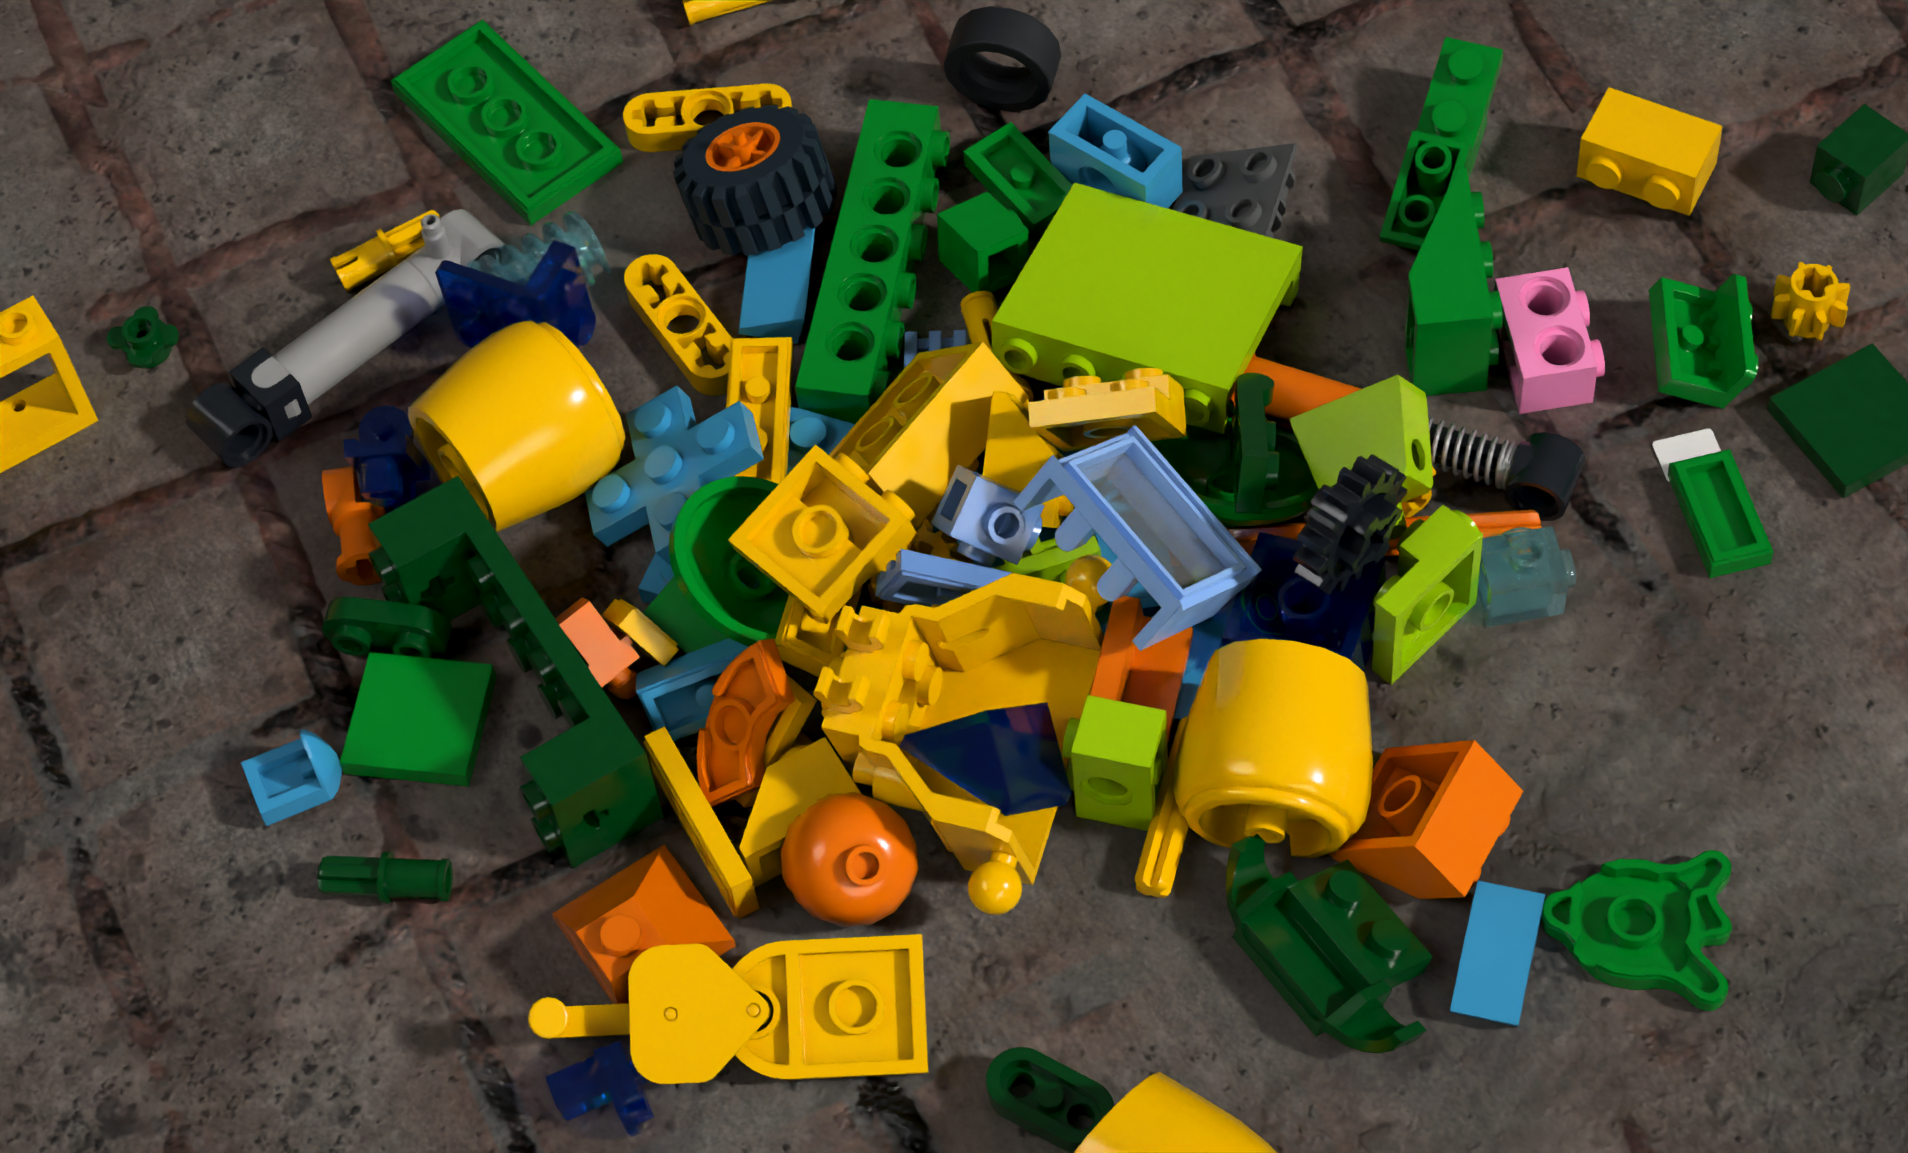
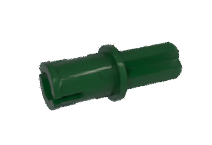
M383 851L380 858L327 855L322 858L318 866L317 883L319 891L325 895L378 897L379 902L382 904H389L392 898L439 899L440 901L448 902L452 891L453 868L450 859L395 858L391 851Z

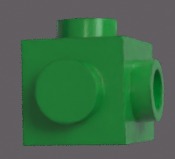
M985 192L937 213L939 261L972 293L976 291H989L993 293L1015 283L1029 259L1028 228L1022 224L1020 218L1013 210L1006 209L989 192Z

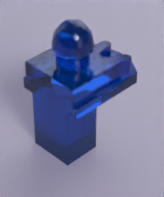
M620 1041L593 1050L595 1055L545 1077L555 1105L566 1121L613 1101L623 1126L628 1134L634 1137L642 1131L639 1124L655 1117L643 1085L651 1081L644 1078L637 1071L631 1057Z

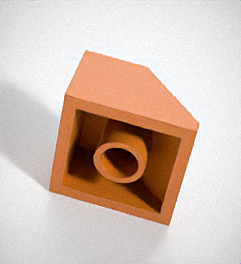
M1475 740L1385 748L1372 772L1371 798L1365 821L1350 840H1347L1338 851L1329 853V855L1340 863L1348 859L1358 871L1418 899L1465 897L1479 880L1482 865L1497 838L1509 826L1510 815L1524 791Z

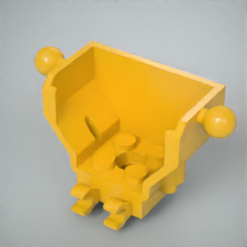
M1084 555L1076 559L1066 572L1065 584L1011 573L942 605L933 604L931 607L918 604L907 605L900 613L862 606L859 615L854 612L851 606L843 605L834 633L846 644L847 651L841 653L840 657H835L829 667H822L813 693L821 701V714L824 717L821 728L852 773L853 781L872 786V794L875 799L887 804L922 811L946 849L953 853L964 870L973 871L968 881L970 900L978 910L989 915H1001L1009 912L1020 900L1022 883L1034 884L1065 785L1067 767L1070 758L1063 757L1062 755L1065 731L1070 718L1081 719L1087 695H1090L1104 639V634L1095 616L1097 607L1104 605L1108 601L1099 595L1097 583L1112 564L1107 559L1098 555Z

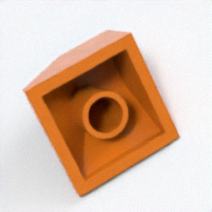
M665 844L552 913L554 921L613 1004L629 1003L628 977L630 968L634 960L643 951L659 945L703 944L718 956H721L736 946L730 933Z

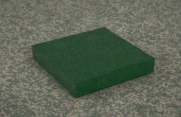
M1873 343L1769 398L1768 412L1843 499L1908 464V382Z

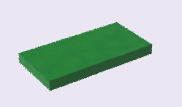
M480 20L390 80L394 93L530 226L623 163L621 149L484 20Z

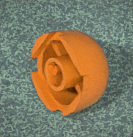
M856 792L828 794L816 800L818 801L817 803L809 806L802 815H798L789 825L781 849L782 877L788 889L792 891L796 901L814 918L840 927L871 925L894 913L911 893L918 872L917 844L906 821L887 803Z

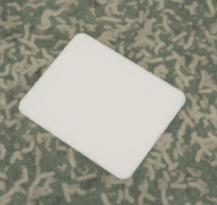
M1703 429L1657 440L1652 444L1666 480L1669 482L1670 480L1667 475L1669 463L1721 451L1711 429Z

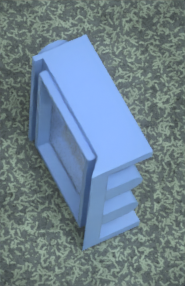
M1136 425L1132 426L1125 434L1058 460L1052 455L1013 501L1022 512L1065 495L1074 505L1075 509L1055 532L1057 546L1063 551H1072L1085 545L1093 534L1097 532L1118 557L1098 580L1097 589L1099 595L1106 601L1117 600L1127 595L1139 581L1159 604L1161 609L1132 640L1140 651L1226 610L1262 570Z

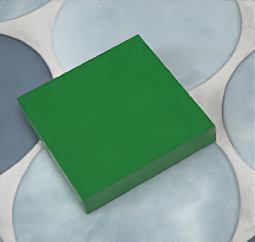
M369 652L340 759V765L344 774L469 787L497 677L493 664Z

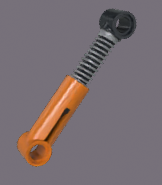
M1255 353L1244 374L1259 373L1273 379V398L1271 404L1265 406V417L1268 421L1276 422V427L1293 432L1290 418L1362 389L1256 357ZM1235 391L1229 402L1228 418L1233 417L1236 412ZM1433 416L1428 419L1431 460L1434 469L1441 465L1443 472H1447L1452 468L1454 475H1458L1463 471V476L1466 479L1473 475L1476 482L1484 478L1486 485L1493 483L1496 484L1497 488L1505 490L1506 500L1512 508L1517 511L1534 510L1538 512L1541 521H1554L1563 517L1585 464V455L1577 444L1566 437L1549 432L1534 433L1528 436L1526 441L1522 440L1521 443H1516L1515 441L1510 443L1507 439L1503 444H1499L1498 436L1489 441L1487 440V433H1484L1481 438L1477 437L1476 429L1471 434H1466L1467 429L1465 426L1460 431H1456L1455 423L1450 424L1449 428L1445 427L1444 420H1441L1437 425L1434 424Z

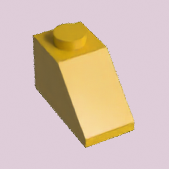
M993 390L982 475L1022 492L1052 455L1058 460L1063 457L1051 442L1030 428L1029 412L1015 395ZM1065 495L1042 503L1045 505L1040 515L1042 527L1058 528L1063 523V516L1068 517L1075 509L1074 505Z
M826 737L808 746L799 745L789 749L777 762L766 768L739 846L742 862L752 877L754 888L782 874L781 849L789 825L798 815H802L809 806L818 802L816 800L828 794L848 792L861 794Z

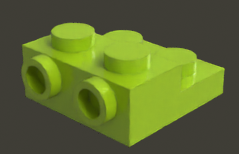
M1445 505L1439 507L1426 521L1418 519L1404 531L1397 545V550L1399 551L1398 574L1392 576L1384 583L1374 599L1375 622L1372 633V671L1391 685L1461 619L1477 601L1483 533L1479 531L1473 520L1459 510L1451 511Z

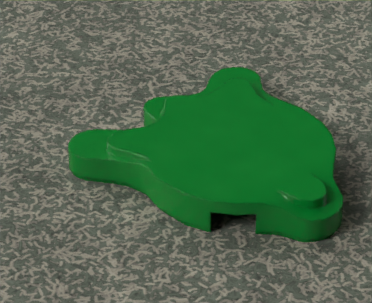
M1716 850L1704 851L1689 861L1678 864H1659L1645 859H1617L1601 864V870L1588 877L1583 883L1578 881L1569 889L1554 892L1544 900L1540 920L1544 931L1549 936L1563 943L1578 964L1595 979L1613 987L1635 991L1648 989L1673 991L1698 1009L1704 1011L1717 1010L1726 1000L1728 982L1725 976L1701 951L1704 946L1724 945L1730 938L1732 930L1730 919L1720 907L1716 898L1728 884L1732 868L1728 857L1722 852Z

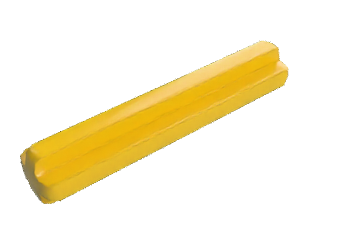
M1188 716L1178 722L1168 758V765L1157 796L1154 816L1150 821L1135 874L1137 891L1143 895H1152L1157 898H1165L1171 893L1189 828L1186 818L1180 813L1173 793L1174 764L1180 737Z

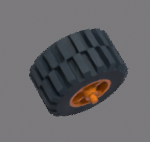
M764 105L761 108H754L753 106L741 109L733 114L728 113L717 118V121L707 124L696 131L697 135L688 139L681 147L683 152L676 155L673 175L696 235L700 241H704L706 247L713 251L721 249L722 254L735 255L744 252L745 256L755 255L760 251H773L782 248L781 245L790 241H797L805 236L803 230L807 226L814 229L823 221L822 216L831 211L834 205L833 198L837 196L835 179L815 124L812 123L811 118L807 114H799L796 108L789 106L778 109L777 105Z

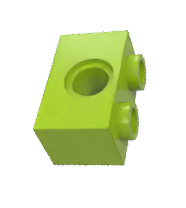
M1087 695L1081 719H1069L1062 750L1063 757L1070 758L1065 788L1074 791L1076 817L1148 831L1150 821L1154 816L1163 775L1168 765L1166 710Z

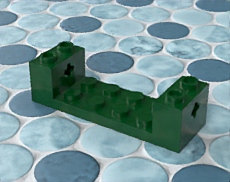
M459 476L448 480L368 524L376 545V549L369 552L368 556L384 584L380 588L386 601L425 606L440 612L449 621L480 604L491 625L497 628L503 624L511 636L506 641L521 670L524 673L534 670L541 684L537 685L538 692L554 719L564 715L571 727L569 730L520 756L528 782L519 788L534 815L530 819L531 823L549 853L559 848L573 869L664 817L646 752Z

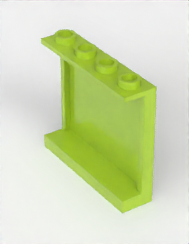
M1074 182L992 320L991 352L1008 371L1062 387L1065 379L1076 376H1097L1101 378V383L1125 380V372L1133 369H1162L1163 375H1170L1183 387L1186 423L1225 434L1228 426L1229 402L1236 389L1238 376L1244 374L1279 305L1291 306L1298 293L1303 246Z

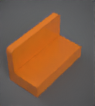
M1123 596L1112 602L1090 695L1166 710L1168 746L1194 636L1193 628L1189 627L1140 651L1132 640L1152 617L1143 616L1141 600L1139 598Z

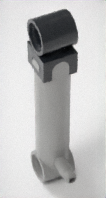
M463 209L453 210L441 219L434 214L424 216L421 220V234L424 246L273 356L262 347L229 372L234 386L223 382L214 384L201 392L189 407L186 416L188 427L227 466L237 468L249 464L264 452L272 436L280 442L312 418L308 406L310 403L465 289L476 292L491 286L507 267L509 261V249L469 211Z

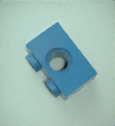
M1085 93L1048 131L1051 163L1072 185L1075 182L1164 208H1169L1183 192L1182 148Z

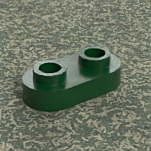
M338 597L333 599L329 603L322 625V631L331 641L333 647L342 653L352 656H362L371 652L435 659L445 653L452 630L450 621L434 609L416 604L358 597Z
M1015 1047L1003 1051L993 1059L986 1073L988 1099L992 1108L1000 1116L1070 1153H1074L1086 1136L1115 1106L1111 1094L1104 1086L1032 1048ZM1020 1083L1029 1084L1034 1088L1033 1092L1026 1097H1016L1010 1093V1090ZM1078 1115L1089 1116L1094 1121L1091 1126L1085 1129H1076L1069 1124L1071 1119Z

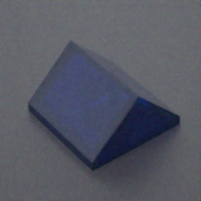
M1047 702L982 711L904 735L899 746L989 806L1001 810L1000 813L1005 816L1066 805L1072 794Z

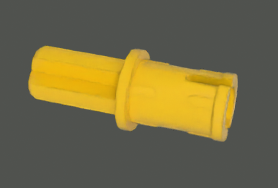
M430 210L386 233H383L380 228L376 230V237L336 257L330 258L346 292L349 293L353 291L352 289L390 271L424 246L421 234L422 218L426 215L434 214L441 219L440 215L435 210Z

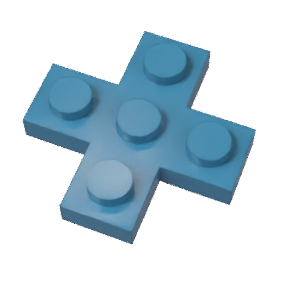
M677 385L626 414L635 460L605 476L595 487L585 492L593 535L608 547L645 525L650 524L655 552L669 565L671 564L669 557L671 527L677 513L687 499L702 486L718 479L733 477L764 460L753 413L741 401L734 403L696 425L691 399Z

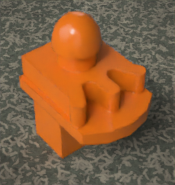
M583 597L556 617V621L601 687L608 683L610 685V692L622 700H629L637 695V673L635 670H630L628 666L640 658V656L631 646L632 640L625 633L614 627H609L591 602Z

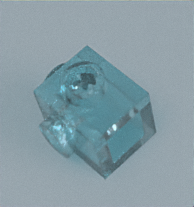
M1553 526L1538 529L1519 527L1508 530L1502 535L1483 538L1478 593L1488 627L1564 614L1567 588L1575 587L1576 573L1571 552L1569 549H1559Z

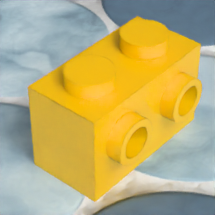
M1608 87L1581 137L1576 177L1591 181L1598 187L1613 189L1645 200L1655 207L1670 209L1690 216L1716 166L1723 126Z

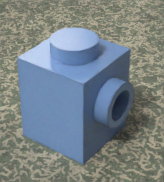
M957 465L931 524L947 535L960 540L956 551L975 561L992 567L996 557L1018 565L1023 552H1028L1035 545L1042 528V518L1040 515L1045 505L1039 504L1021 512L1013 503L1021 492Z

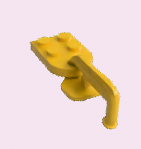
M922 934L777 941L765 944L749 952L733 969L714 951L703 944L654 946L643 951L634 960L630 968L628 977L629 1003L565 1006L563 1002L556 998L545 997L533 1003L528 1013L529 1027L534 1034L541 1038L558 1039L630 1035V1052L635 1068L644 1078L657 1084L708 1082L716 1077L734 1056L757 1073L780 1080L929 1074ZM759 993H762V994L768 996L769 999L771 1000V1002H772V1004H773V1010H774V1012H773L772 1020H771V1022L769 1023V1025H768L766 1028H764V1029H762V1030H760V1031H757L760 1027H762L763 1025H765V1024L769 1021V1019H770V1017H771V1008H770V1005H769L768 1002L759 994Z

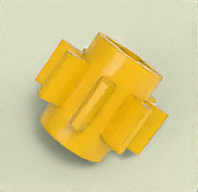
M1798 262V267L1793 272L1791 278L1786 275H1778L1776 277L1773 292L1775 298L1771 318L1783 319L1784 325L1789 330V336L1791 337L1796 335L1803 338L1815 337L1818 341L1823 340L1824 332L1830 324L1835 327L1844 326L1848 311L1846 304L1851 286L1849 283H1838V279L1830 265H1805L1804 262Z

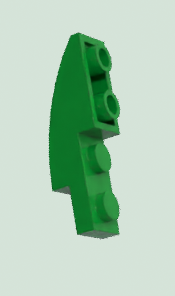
M1445 37L1416 131L1412 130L1379 236L1380 242L1419 251L1456 170L1467 168L1468 178H1470L1487 126V112L1503 63V49Z

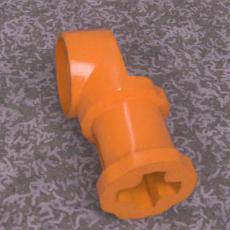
M354 466L322 470L323 493L328 519L334 533L340 537L341 555L336 559V574L341 580L354 585H371L381 582L368 556L369 552L376 549L368 524L387 514L386 510L369 502H361L360 488Z

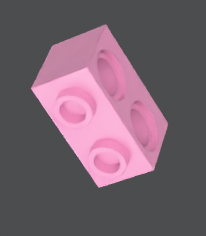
M1569 268L1495 279L1494 291H1499L1503 315L1502 328L1496 329L1519 414L1593 403L1596 377L1604 376L1605 374L1604 354L1600 341L1598 339L1590 340L1586 328L1590 324L1587 296L1584 290L1575 291Z

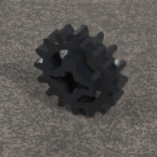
M1371 454L1368 459L1362 456L1357 457L1351 470L1343 467L1339 472L1337 483L1331 487L1324 484L1310 502L1312 508L1307 514L1309 516L1307 524L1297 537L1303 545L1293 555V560L1299 563L1295 573L1319 590L1330 595L1334 589L1339 592L1344 591L1350 577L1357 581L1362 575L1364 565L1370 562L1377 564L1390 548L1388 541L1392 536L1394 525L1401 517L1403 511L1397 505L1407 494V489L1402 487L1406 476L1399 472V469L1374 454Z

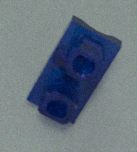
M386 405L373 408L365 414L360 422L358 432L360 441L356 439H343L344 458L360 474L362 496L365 499L375 500V506L383 507L389 513L416 498L415 481L430 480V464L413 443L414 431L404 411L395 406Z

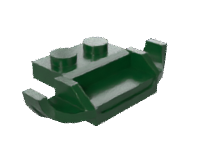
M1258 833L1254 837L1249 836L1233 843L1229 852L1226 869L1227 906L1236 927L1232 938L1315 1037L1326 1032L1345 1046L1361 1052L1377 1054L1393 1051L1418 1040L1427 1031L1419 1021L1407 1026L1400 1024L1383 1006L1392 988L1423 974L1433 956L1354 865L1347 859L1300 881L1291 872L1273 878L1264 858L1266 842Z

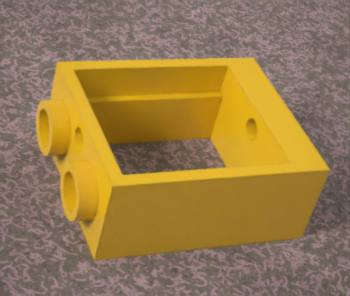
M33 295L0 312V378L44 355H47L55 373L0 402V473L99 421L60 336Z

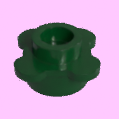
M151 306L138 308L134 315L129 317L122 326L113 327L107 334L109 346L112 349L123 351L130 366L141 369L153 368L163 363L169 357L172 347L179 340V332L176 326L163 323L159 319L157 310Z

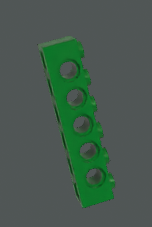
M869 99L795 385L799 409L856 424L893 382L892 372L888 371L891 357L900 358L903 349L905 328L904 322H900L903 308L912 309L915 299L916 274L912 273L914 260L923 261L926 254L928 229L927 225H923L926 213L934 214L937 208L939 180L935 178L937 166L946 167L949 158L950 133L949 131H941L939 106Z

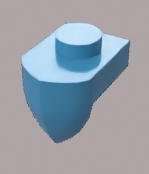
M300 729L298 730L300 739L241 762L266 826L328 802L338 792L342 776L339 758L331 746L315 733Z

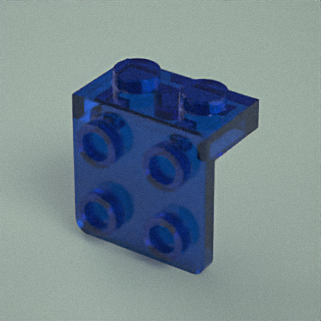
M553 240L525 286L448 260H443L435 271L455 334L463 344L471 349L491 334L510 324L524 321L546 322L560 330L577 348L580 345H586L593 335L596 315L591 306L586 288V278L582 273L574 246Z

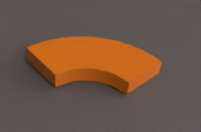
M774 639L760 640L736 656L722 672L711 690L714 698L709 709L705 728H699L697 740L699 786L711 808L720 807L760 789L765 774L763 758L767 734L777 715L795 701Z

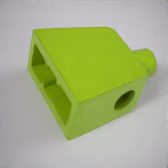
M1399 375L1290 418L1291 427L1318 489L1324 484L1330 487L1335 485L1339 472L1343 467L1351 470L1357 457L1362 456L1368 459L1371 454L1399 469V472L1406 476L1402 487L1407 489V494L1397 505L1398 508L1403 510L1401 503L1428 493L1433 486L1426 394ZM1403 511L1401 517L1394 525L1389 541L1401 537L1407 529Z

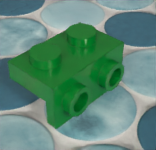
M1733 273L1716 291L1661 277L1648 290L1658 392L1724 409L1743 389L1751 385L1758 370V356L1754 351L1751 325L1753 309L1748 299L1746 277Z

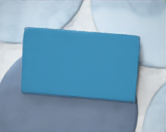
M807 226L803 230L804 237L795 242L790 241L781 245L782 248L773 251L764 250L758 254L747 256L738 334L760 338L792 337V342L798 344L805 320L815 228L812 229Z
M727 638L672 659L665 667L659 664L639 672L636 675V693L653 731L665 726L672 740L676 741L699 732V728H705L709 709L714 698L711 690L725 668L749 646Z

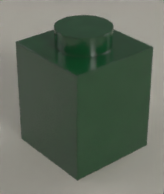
M1863 104L1817 145L1809 183L1815 186L1826 199L1839 203L1857 216L1904 174L1908 158V133L1866 104Z

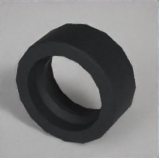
M989 6L972 9L958 19L943 65L948 81L957 92L972 102L994 110L1017 112L1033 109L1046 101L1054 83L1061 59L1059 41L1046 25L1033 16L1011 8ZM979 52L1000 53L1016 59L1026 67L1005 66L989 60Z

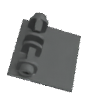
M1296 144L1191 156L1182 181L1183 192L1176 199L1173 210L1273 238L1272 232L1277 231L1281 227L1282 216L1287 208L1285 200L1288 190L1294 186L1296 179L1292 171V162L1297 150Z

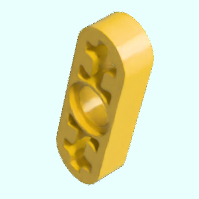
M768 83L645 93L636 96L627 103L623 111V120L628 141L634 148L643 152L682 150L683 144L688 139L697 135L696 131L703 127L693 121L703 111L717 110L726 115L753 106L754 108H761L764 105H777L778 109L787 106L792 107L789 93L784 88ZM677 115H682L683 125L677 124ZM656 118L655 126L646 127L647 119Z
M649 254L632 261L624 273V283L632 308L698 392L710 396L726 394L730 339L732 337L669 258L658 254ZM652 280L656 285L663 284L666 299L660 303L659 296L650 285L643 286L645 282ZM682 315L694 316L700 321L694 330L684 334L673 333L667 329L671 320ZM705 346L715 363L718 365L724 363L722 368L716 370L710 364L704 366L701 350Z

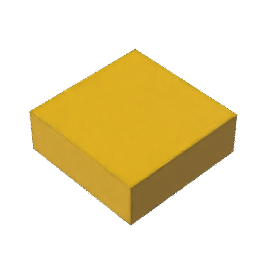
M615 599L601 615L614 628L628 635L633 644L646 656L664 667L679 650L676 647L678 644L639 609L622 599Z

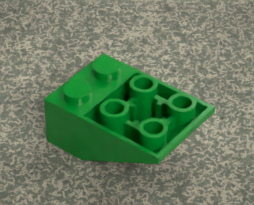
M1467 168L1456 170L1408 276L1404 350L1410 383L1424 391L1426 396L1486 391L1489 366L1498 365L1499 363L1496 329L1502 328V303L1499 291L1489 292L1487 279L1493 278L1492 247L1490 241L1480 242L1478 229H1484L1485 223L1483 198L1481 192H1471Z

